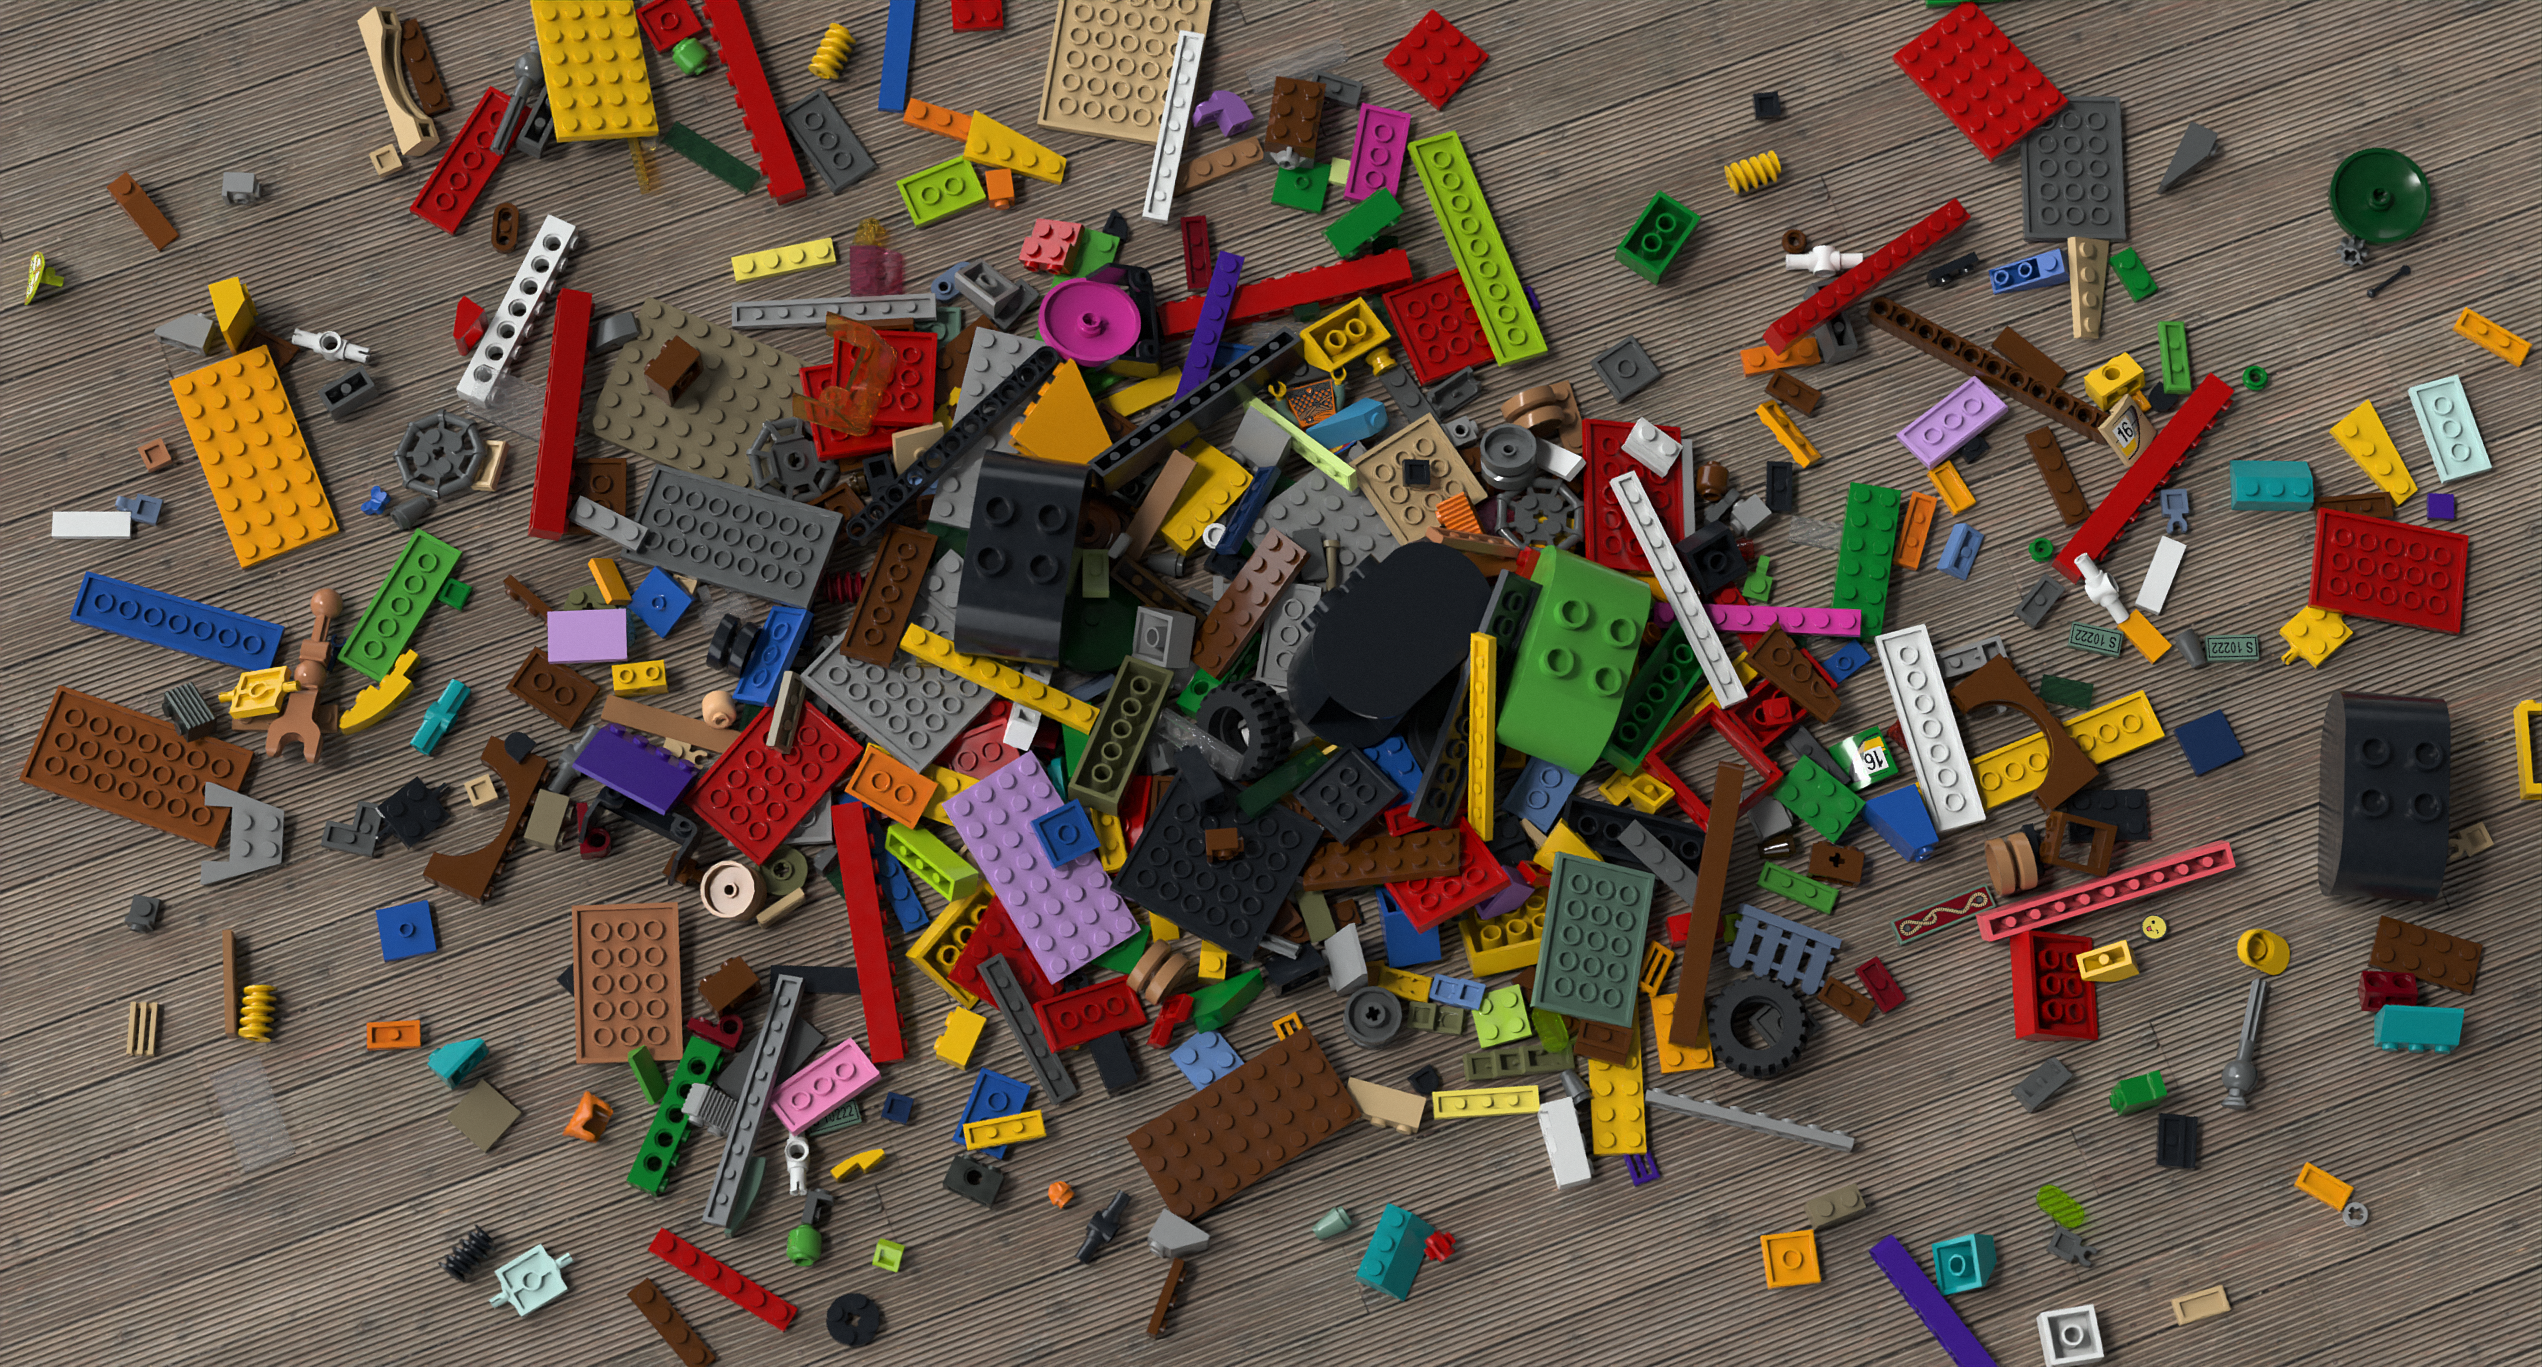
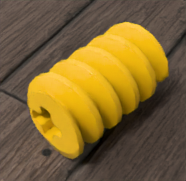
M831 23L829 25L830 30L826 31L825 38L820 42L821 47L816 50L817 55L812 58V64L808 66V70L812 74L823 79L839 78V74L834 70H843L844 67L839 61L847 62L848 60L843 52L852 53V49L847 44L855 45L857 43L848 29L839 24Z
M1771 150L1768 152V156L1761 153L1758 159L1755 156L1750 157L1749 163L1743 159L1739 165L1736 162L1731 163L1730 169L1724 166V171L1730 188L1733 189L1736 195H1739V187L1742 186L1745 192H1748L1749 183H1752L1755 189L1758 188L1759 180L1762 181L1764 186L1768 185V177L1776 183L1777 174H1781V167L1775 152Z
M252 985L244 988L243 992L247 997L242 999V1003L247 1007L241 1009V1014L245 1016L239 1021L240 1025L243 1026V1028L238 1030V1034L241 1037L255 1042L266 1043L271 1041L270 1038L264 1036L265 1033L273 1032V1029L267 1027L266 1023L274 1022V1018L267 1016V1013L274 1012L275 1008L269 1006L268 1003L277 1001V998L271 996L270 992L278 991V988L270 985Z

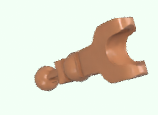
M330 588L320 589L314 593L311 599L310 608L316 616L311 640L304 639L302 642L299 656L300 664L297 665L294 671V681L299 680L301 682V690L290 692L285 714L273 721L269 726L265 746L268 757L278 758L281 756L286 744L291 741H300L304 743L303 753L307 762L313 764L319 762L324 740L315 723L322 694L320 689L326 682V670L331 657V643L326 642L331 620L338 617L343 610L341 595Z

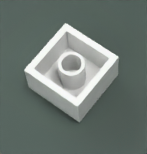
M2093 1304L2042 1312L2036 1318L2046 1367H2070L2095 1363L2104 1357Z

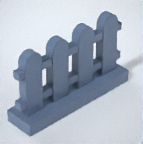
M1743 903L1739 904L1737 914L1743 915L1741 921L1736 920L1734 927H1737L1738 931L1732 947L1727 946L1725 952L1730 953L1728 963L1731 967L1740 968L1744 965L1745 960L1754 962L1752 971L1756 976L1763 977V975H1767L1771 968L1778 971L1776 979L1783 980L1786 986L1793 982L1794 977L1801 979V990L1809 995L1814 994L1818 986L1824 987L1825 981L1821 980L1827 961H1833L1834 956L1830 954L1831 949H1839L1842 939ZM1759 922L1767 924L1765 930L1757 928ZM1783 930L1791 933L1790 939L1781 936ZM1754 934L1763 937L1756 956L1748 953ZM1807 939L1816 942L1814 948L1806 946ZM1779 943L1787 946L1781 964L1772 962ZM1803 952L1811 954L1805 974L1796 971Z

